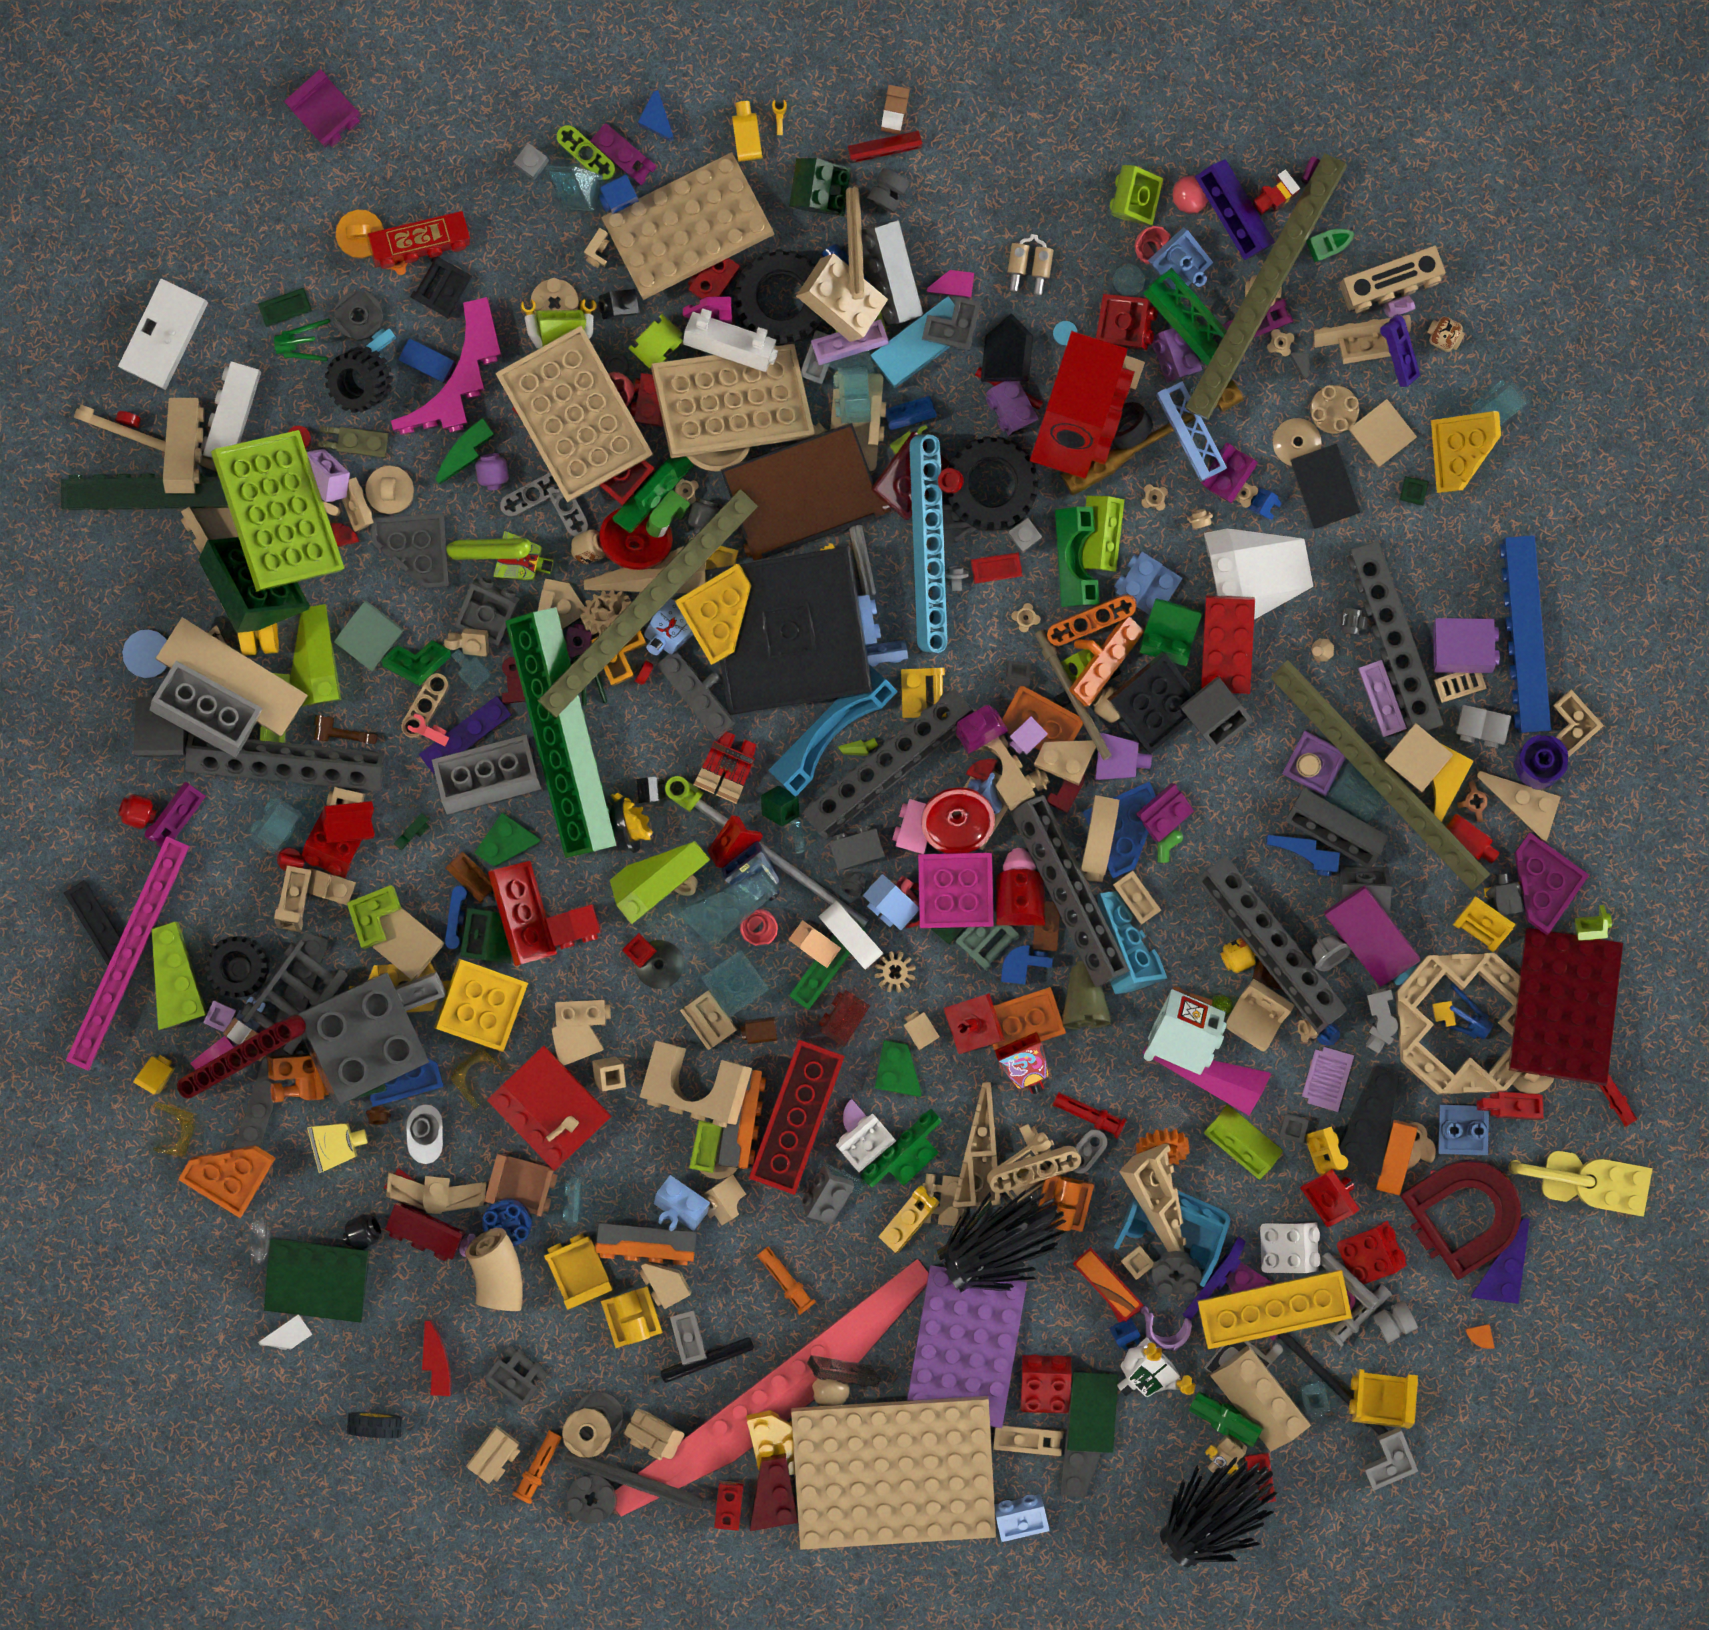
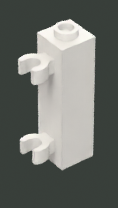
M703 308L701 314L692 312L685 329L684 345L763 372L767 371L769 364L774 365L778 350H775L776 339L767 337L768 330L758 327L757 333L716 320L711 318L712 311Z

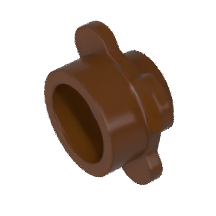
M382 1106L371 1107V1110L366 1111L368 1123L373 1125L387 1124L388 1118L391 1117L390 1111Z

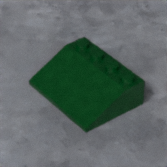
M239 537L207 540L198 560L236 633L258 631L309 610L310 605L298 582L256 592Z
M273 1237L270 1240L264 1311L361 1323L371 1250Z

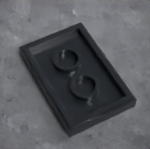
M1337 443L1290 459L1314 529L1360 513Z

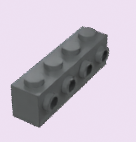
M1305 788L1302 789L1285 819L1287 823L1368 869H1371L1379 857L1389 837Z

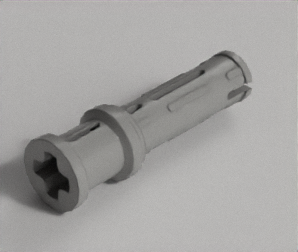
M1383 1284L1373 1292L1379 1299L1378 1304L1373 1309H1367L1362 1313L1366 1307L1361 1303L1351 1313V1319L1342 1320L1332 1330L1328 1329L1326 1331L1339 1347L1344 1345L1343 1342L1349 1336L1357 1333L1360 1329L1359 1325L1392 1296L1391 1292Z

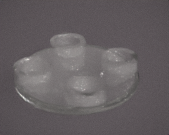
M265 1217L254 1219L252 1222V1233L257 1234L258 1243L250 1244L249 1257L254 1258V1262L258 1266L263 1264L270 1247V1231Z

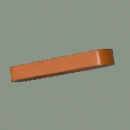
M1122 594L1062 619L1050 626L1047 632L1048 640L1053 645L1060 646L1133 615L1137 602L1133 596ZM1122 600H1125L1126 603L1131 602L1132 605L1129 607L1128 612L1125 609L1118 610V617H1115L1114 609L1121 606ZM1099 609L1108 610L1110 613L1109 620L1104 622L1098 620L1096 612ZM1076 619H1085L1088 624L1087 629L1084 631L1077 630L1074 627ZM1069 622L1070 630L1074 635L1070 636V631L1063 634L1062 640H1059L1058 637L1053 638L1052 635L1055 632V628H1058L1059 631L1065 630L1068 627L1065 623Z

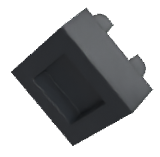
M657 777L637 779L638 802H656L665 798V793L659 794L657 787L658 785L665 784L664 780Z

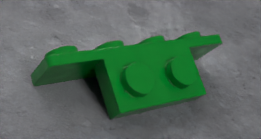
M670 456L614 515V522L629 533L633 532L669 491L688 473L694 464L687 456L671 458Z
M932 1109L922 1114L918 1121L908 1130L904 1131L892 1146L887 1148L874 1163L866 1167L865 1171L861 1174L863 1180L872 1188L890 1172L903 1186L906 1185L939 1153L925 1137L942 1122V1119Z

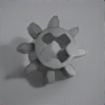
M1345 608L1344 614H1338L1336 625L1342 627L1341 633L1360 635V630L1367 629L1368 618L1362 617V610Z

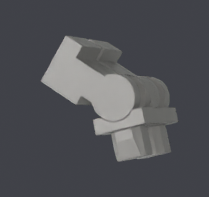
M1391 987L1367 992L1372 1016L1377 1015V1020L1369 1028L1371 1036L1366 1042V1046L1377 1053L1381 1051L1385 1043L1389 1045L1392 1043L1393 1035L1398 1029L1397 1019L1390 1013L1388 1000L1393 999Z

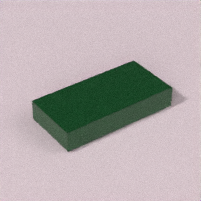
M304 287L258 304L266 327L312 311Z

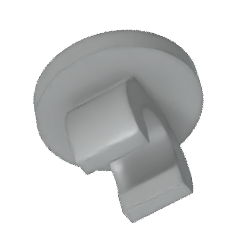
M951 566L948 571H945V578L951 579L952 591H962L961 579L969 576L968 571L963 570L962 566Z

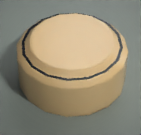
M1312 753L1303 754L1296 762L1297 772L1303 777H1314L1321 769L1320 759Z

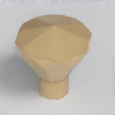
M1319 638L1313 643L1311 648L1313 657L1318 661H1328L1334 656V645L1329 639Z

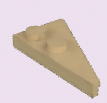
M1478 771L1477 777L1535 832L1542 841L1547 842L1561 797Z

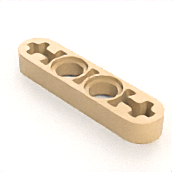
M1064 1146L995 1168L989 1172L987 1182L992 1191L1003 1193L1073 1171L1080 1165L1081 1157L1073 1146ZM1071 1155V1161L1067 1162V1156ZM1055 1159H1059L1058 1162L1060 1165H1057ZM1043 1162H1052L1049 1169L1040 1170V1165ZM1025 1168L1029 1170L1028 1174L1023 1178L1016 1176L1020 1169ZM1008 1174H1011L1013 1180L1010 1181ZM1001 1177V1183L997 1184V1178Z

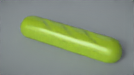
M526 538L456 540L446 546L448 556L455 560L521 559L526 557L531 550V543Z

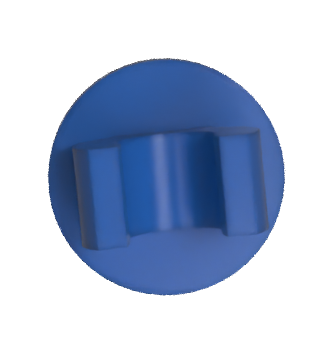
M1332 1023L1322 1030L1316 1039L1323 1045H1333L1340 1037V1030L1335 1023Z

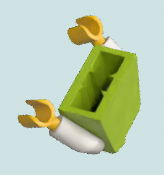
M531 299L532 309L530 310L525 309L524 302H521L520 309L526 314L525 323L528 336L538 349L582 326L589 339L593 335L594 316L591 314V311L596 308L594 300L591 301L590 309L585 307V299H583L579 303L580 310L536 311V315L533 314L536 307L534 300Z

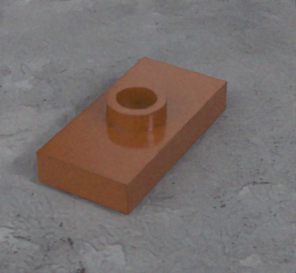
M463 851L445 868L479 902L493 891L490 878Z
M1045 901V925H1034L1032 949L1057 951L1060 913L1054 902Z

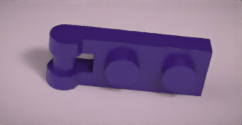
M1397 314L1380 328V333L1387 340L1399 386L1408 387L1421 375L1406 322L1401 315Z

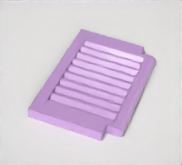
M1323 1047V1051L1315 1049L1302 1097L1309 1098V1104L1338 1112L1354 1055Z

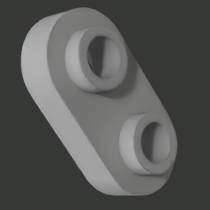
M1096 1129L1088 1131L1074 1147L1079 1155L1084 1158V1163L1073 1170V1172H1087L1107 1147V1137L1103 1132ZM1097 1137L1099 1145L1092 1146L1090 1144L1091 1138ZM1068 1155L1067 1162L1071 1161V1155Z

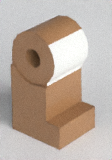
M888 85L881 131L900 135L910 89Z
M235 1017L223 1032L225 1036L237 1045L258 1034Z

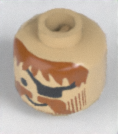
M1442 316L1439 321L1433 320L1427 333L1431 334L1429 338L1430 343L1445 352H1450L1452 349L1457 350L1465 335L1462 332V325L1446 316Z
M587 530L572 539V556L582 564H591L606 555L601 548L599 532L597 530Z

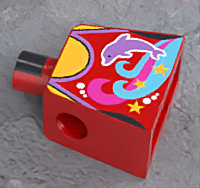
M1037 1032L994 1050L999 1064L1017 1089L1028 1086L1031 1094H1037L1044 1089L1041 1080L1049 1076L1043 1045Z

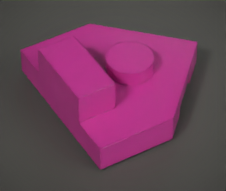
M706 297L700 300L699 305L693 307L690 304L683 308V316L689 319L692 312L701 314L703 308L712 311L711 318L732 325L731 297Z

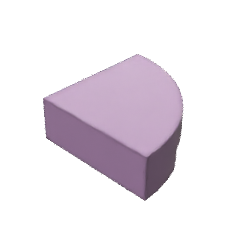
M852 1099L847 1103L843 1112V1123L847 1132L855 1129L858 1126V1122L866 1116Z

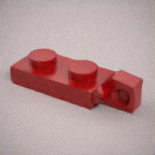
M1513 1092L1492 1093L1490 1098L1477 1100V1110L1490 1111L1491 1116H1496V1118L1544 1119L1543 1095Z

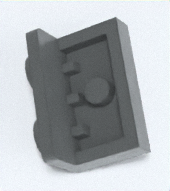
M823 1166L820 1172L815 1175L813 1184L802 1198V1206L807 1217L833 1224L855 1187L853 1181L832 1175L829 1167Z

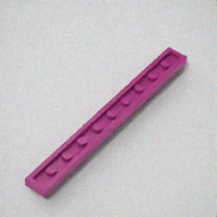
M166 836L66 1058L67 1062L85 1070H90L190 846Z

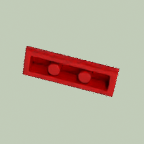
M919 131L849 145L850 161L855 163L920 149L922 147V139Z

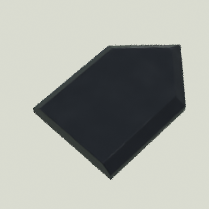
M1012 313L985 336L981 382L1029 381L1033 335Z

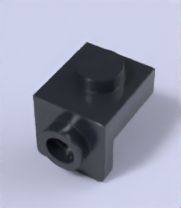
M635 289L609 291L599 296L598 307L602 313L603 320L639 313Z

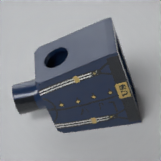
M758 841L722 868L725 881L753 901L763 894L769 901H772L780 894V890L775 886L780 881L778 872Z

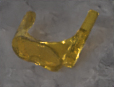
M479 1048L468 1059L458 1065L451 1076L452 1082L474 1109H477L479 1104L465 1084V1075L468 1069L477 1062L487 1061L495 1064L501 1072L504 1071L498 1061L483 1048Z
M155 1101L153 1107L163 1110L178 1119L181 1125V1136L173 1148L162 1150L161 1148L153 1147V1151L184 1157L196 1123L193 1121L194 1114Z

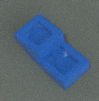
M410 338L398 359L400 362L444 384L456 363L452 359Z

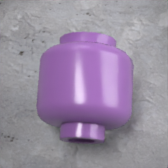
M499 453L482 455L475 464L477 481L480 485L487 486V490L501 489L502 484L509 479L507 461L504 457H500Z

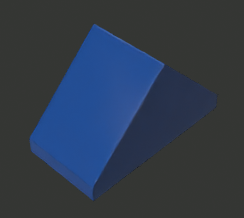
M657 90L651 95L638 121V125L671 141L674 140L659 91Z

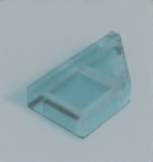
M869 350L826 363L827 366L851 379L875 372Z

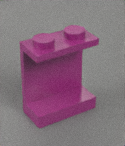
M321 69L284 101L325 148L328 145L331 147L336 145L342 139L340 135L346 129L350 131L360 123L358 119L361 116L360 112L353 107Z

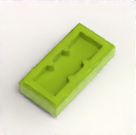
M699 1120L689 1166L690 1169L709 1173L714 1172L723 1127Z

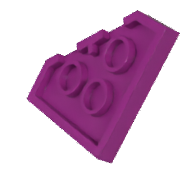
M1529 832L1514 852L1519 882L1522 887L1521 893L1526 919L1533 926L1548 935L1589 874Z

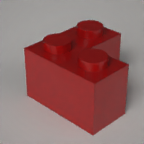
M594 904L546 918L553 945H560L561 950L575 946V940L582 939L583 943L598 939L597 934L602 933Z

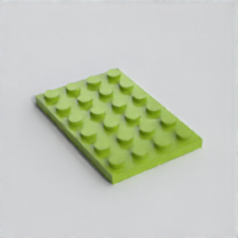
M299 430L216 448L211 451L256 592L345 569Z

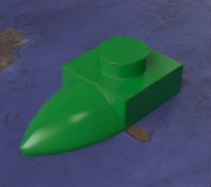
M1332 229L1307 239L1306 243L1314 263L1344 250L1352 241L1355 235L1354 232L1347 229Z

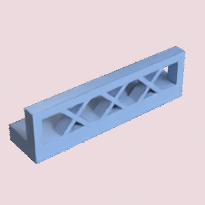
M1183 381L1158 392L1156 397L1200 482L1227 469L1202 418L1184 408L1186 401L1188 403L1191 397ZM1178 389L1181 390L1184 396L1182 407L1173 403L1169 395L1170 393ZM1183 411L1194 415L1196 420L1193 428L1185 426L1181 418ZM1197 423H1198V425H1199L1201 431L1196 430ZM1194 433L1205 436L1207 443L1204 450L1197 448L1192 440ZM1208 446H1210L1213 453L1207 451ZM1205 455L1215 457L1220 467L1209 472L1204 463Z

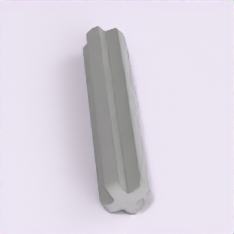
M862 525L850 527L849 530L863 596H872L876 594L863 528Z
M1327 1252L1320 1258V1264L1328 1272L1342 1270L1346 1289L1368 1310L1373 1309L1378 1304L1379 1299L1330 1253Z

